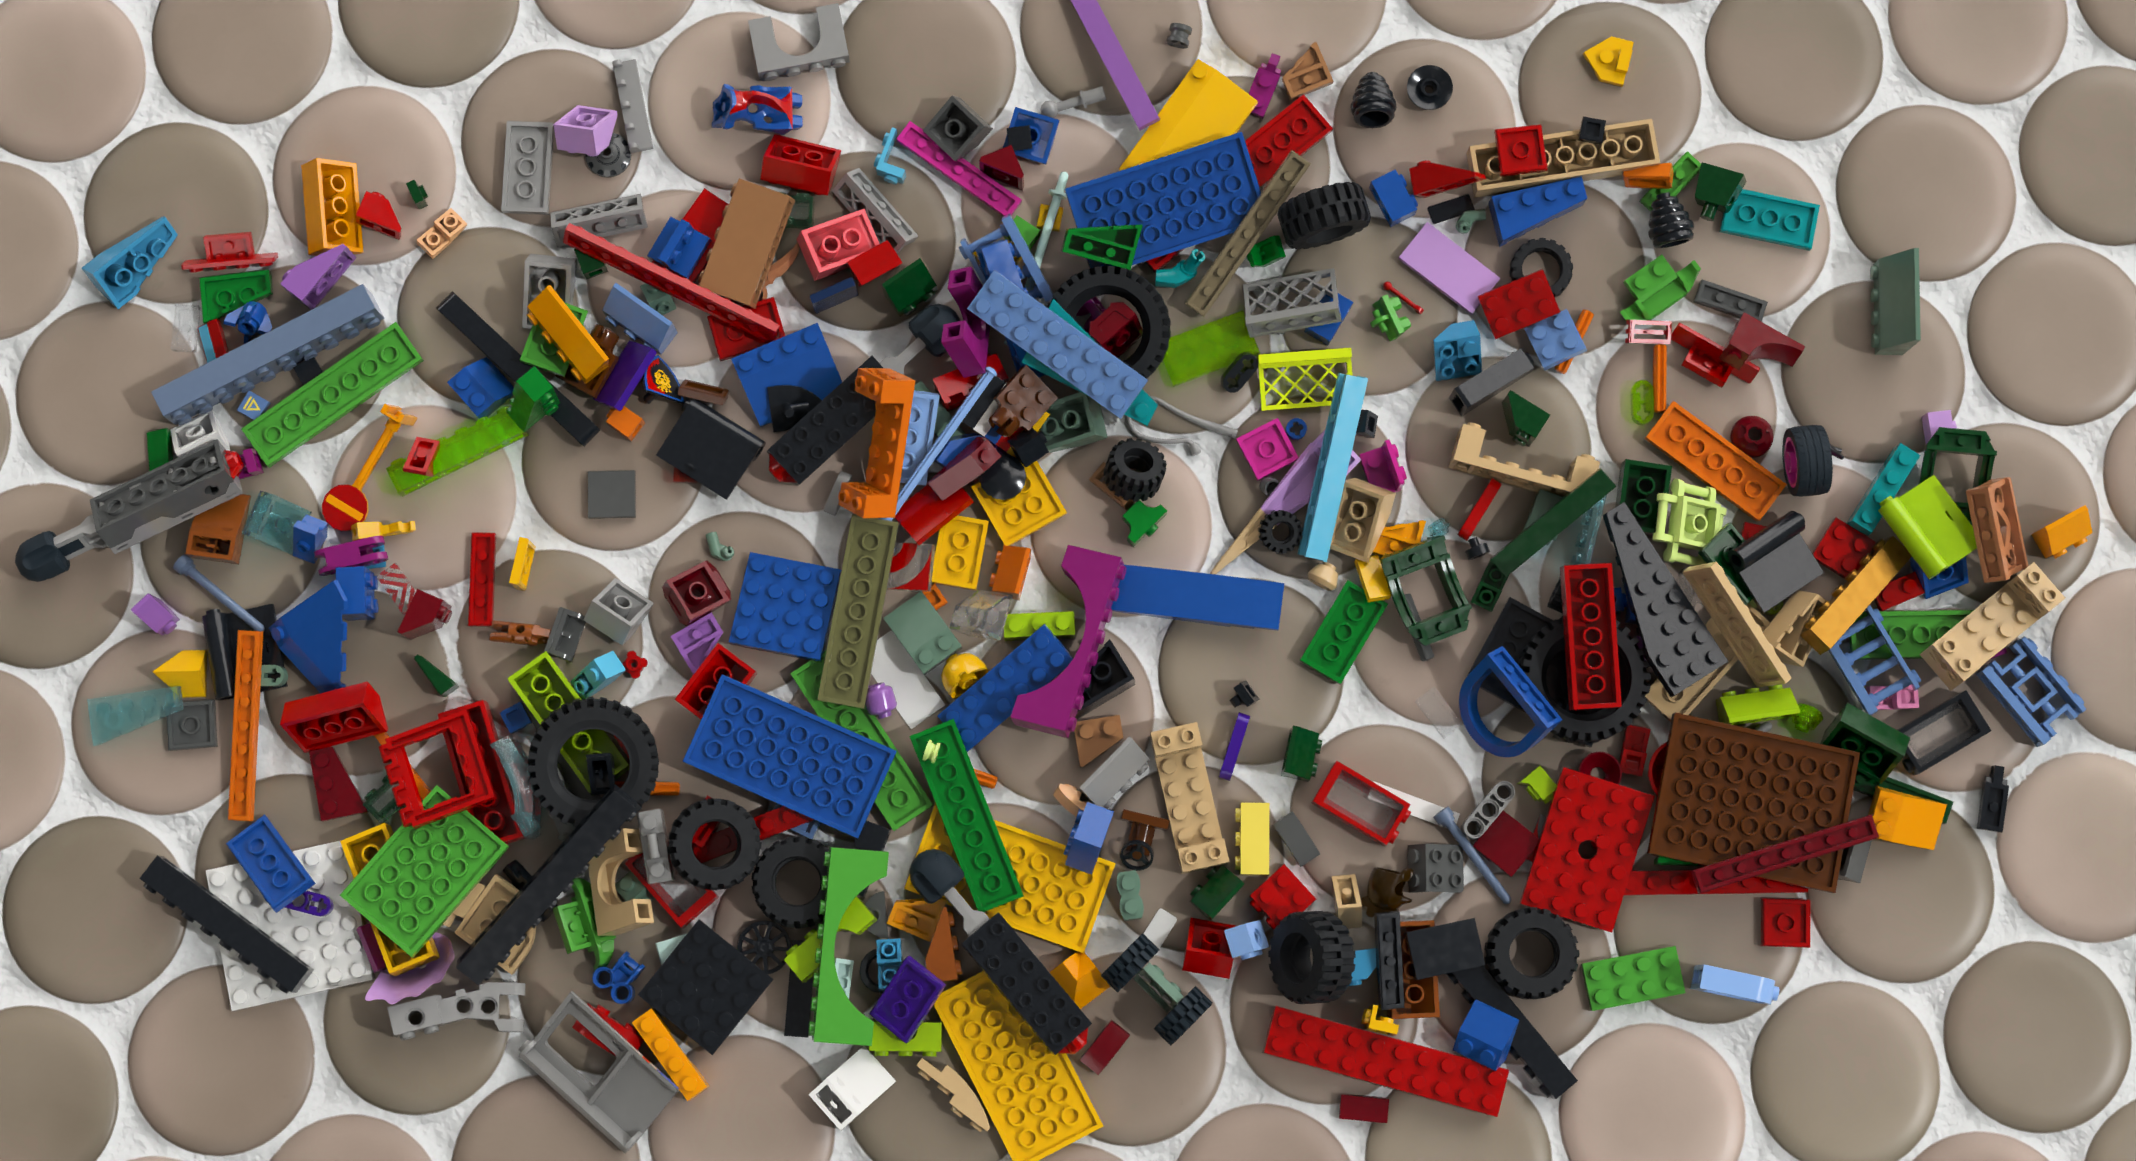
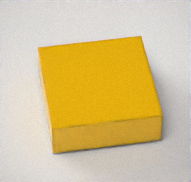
M1040 205L1037 228L1043 229L1050 205ZM1062 207L1058 209L1052 231L1060 232L1063 215Z

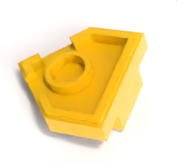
M1611 36L1585 51L1583 56L1590 63L1600 82L1622 87L1628 71L1634 42Z

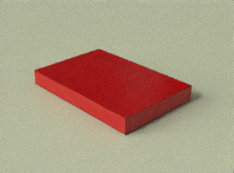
M774 297L758 301L755 309L745 305L741 306L780 325L775 340L785 336ZM712 315L707 316L720 362L768 344V342Z
M926 485L902 505L895 515V519L919 546L974 503V501L963 488L942 501L931 487Z

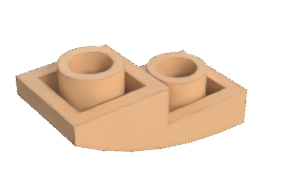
M450 208L434 221L432 228L417 239V244L434 259L465 229L467 223Z
M1060 783L1053 795L1066 810L1077 817L1079 809L1083 811L1085 809L1087 801H1079L1082 792L1070 784L1063 785Z

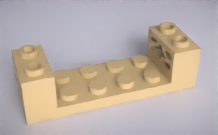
M1468 422L1467 425L1463 424L1457 433L1448 468L1490 480L1493 478L1498 482L1529 491L1538 492L1542 489L1565 497L1599 469L1600 462L1596 461L1595 457L1591 455H1577L1570 463L1565 481V478L1559 475L1552 474L1551 477L1542 475V471L1538 469L1519 468L1520 465L1513 462L1499 463L1496 462V458L1486 455L1481 458L1479 455L1486 430L1481 429L1479 424Z
M2033 562L1919 655L1951 691L1979 670L1982 665L2032 624L2061 603L2065 597Z
M1194 722L1151 732L1150 740L1181 874L1228 864L1230 861L1224 838L1222 839L1204 762L1198 723Z

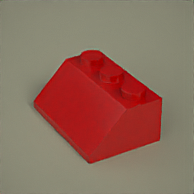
M774 134L763 156L760 180L767 181L770 184L789 186L795 190L810 191L816 195L828 196L834 182L841 150Z
M717 643L674 700L701 720L722 674L749 686L756 677L757 672Z

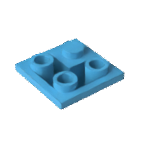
M1474 320L1453 323L1433 340L1436 381L1477 375L1482 372L1480 333Z

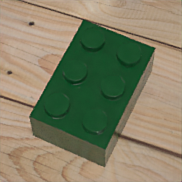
M1625 459L1620 467L1615 507L1625 502L1646 536L1652 538L1653 533L1656 531L1659 503L1656 501L1657 494H1669L1672 466Z
M1846 703L1825 730L1820 744L1860 752L1857 771L1882 784L1904 757L1910 737L1853 705Z

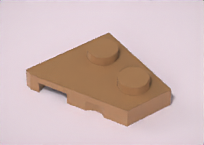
M1120 715L1077 722L1074 733L1080 768L1085 767L1123 739Z

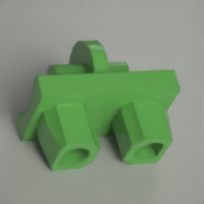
M1387 294L1372 304L1375 309L1372 312L1375 320L1370 322L1372 328L1379 326L1382 333L1386 332L1390 342L1396 340L1411 327V323L1406 316L1398 318L1396 311L1402 308L1399 297L1389 298Z

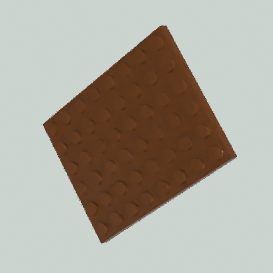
M1673 713L1647 854L1708 866L1848 822L1860 752ZM1843 849L1755 877L1828 893H1836Z

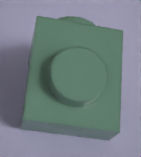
M647 283L640 286L649 306L661 315L676 309L671 295Z
M631 871L615 884L616 890L625 901L631 899H651L652 902L655 899Z

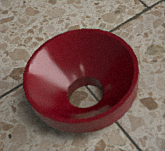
M1759 416L1741 418L1734 424L1730 434L1731 443L1751 458L1764 455L1772 446L1774 438L1771 425ZM1751 428L1760 430V440L1754 441L1749 438L1748 432Z
M1594 752L1587 755L1581 761L1578 772L1591 775L1592 769L1598 767L1604 772L1603 780L1616 784L1620 783L1622 777L1621 766L1617 759L1609 753Z

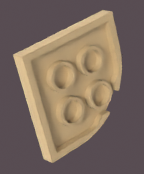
M495 874L459 925L455 934L471 945L519 890L504 878ZM530 927L525 933L527 936L519 946L515 944L510 949L511 954L504 963L499 962L497 965L513 975L531 950L535 939L536 927Z

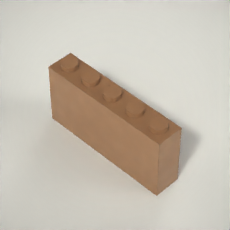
M739 178L738 182L731 189V201L724 208L722 215L724 220L721 227H718L715 232L714 239L716 241L713 249L711 248L707 254L706 261L708 263L705 270H702L698 283H700V287L707 288L723 298H728L731 301L755 309L795 200L786 194Z

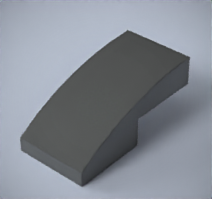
M1293 811L1273 824L1300 867L1320 855L1317 847Z

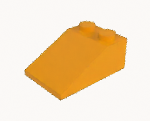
M1876 786L1868 815L1873 817L1879 835L1878 839L1934 850L1947 804Z

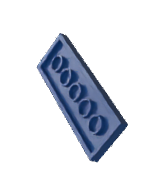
M1044 624L937 716L943 723L954 719L965 749L968 752L1011 716L1018 695L1035 691L1050 683L1068 667L1073 657L1046 624Z

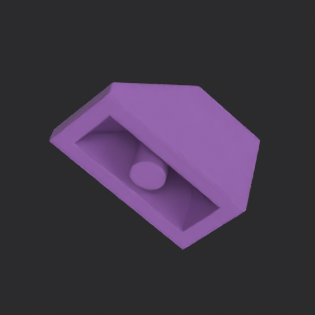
M149 593L131 609L152 630L162 636L171 633L176 628V623L180 620L161 599Z

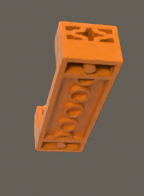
M858 368L855 379V391L876 401V412L872 425L873 433L869 447L868 467L865 472L866 480L865 482H842L838 495V505L862 518H895L915 380L890 368Z

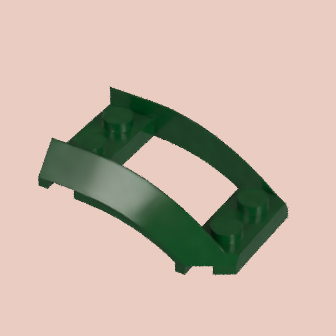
M1939 427L1926 445L1919 484L1933 476L1937 452L1978 456L1973 488L1990 480L1997 451L1991 445V439L1987 432ZM1955 502L1972 525L1968 503Z
M1444 535L1427 537V540L1391 554L1385 553L1380 558L1387 585L1400 618L1408 633L1424 646L1467 630L1469 623L1467 619L1469 611L1472 609L1457 578L1450 553L1447 552ZM1434 564L1452 609L1416 622L1405 598L1399 577Z

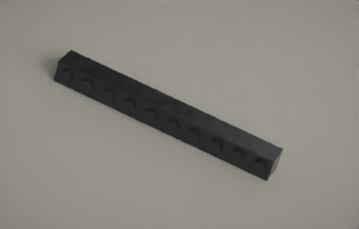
M614 784L458 958L456 968L477 985L483 980H489L495 972L494 967L499 962L504 963L511 954L510 949L515 944L519 946L527 936L525 934L530 927L535 928L542 920L541 915L546 909L550 911L558 902L557 897L561 892L566 893L574 884L572 880L578 874L580 876L583 875L590 866L588 862L593 857L597 858L602 854L605 849L604 844L609 839L614 840L621 831V825L625 821L630 822L637 814V801Z

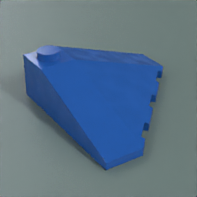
M337 580L330 582L280 617L269 627L279 649L320 693L346 687V684H341L340 679L341 672L346 671V653L341 651V641L347 640V622L342 620V610L348 609V599Z

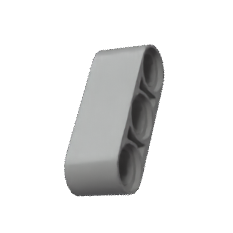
M1501 781L1494 785L1463 822L1461 831L1468 840H1474L1482 836L1513 799L1515 788L1510 782ZM1504 786L1508 789L1509 795L1506 799L1498 796V787ZM1489 804L1493 807L1494 813L1491 817L1483 814V805ZM1474 822L1477 824L1479 831L1476 835H1472L1467 831L1468 823Z

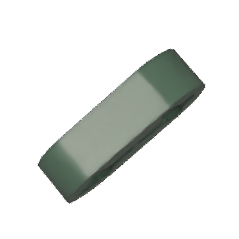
M262 665L261 687H280L287 682L288 672L284 667ZM276 671L281 674L280 678L276 680L268 678V674H275Z

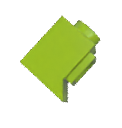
M1541 766L1534 769L1517 783L1527 786L1525 790L1535 801H1543L1545 804L1552 800L1556 788L1554 781Z

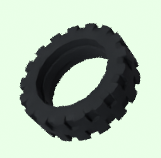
M1539 238V240L1531 239L1527 243L1522 244L1514 254L1510 263L1509 275L1512 281L1524 277L1522 265L1528 255L1534 252L1550 254L1557 260L1560 266L1559 278L1554 285L1550 286L1554 297L1561 295L1572 278L1573 263L1570 261L1571 256L1569 252L1566 253V248L1563 245L1559 246L1556 244L1557 241L1551 239L1549 241L1546 238Z

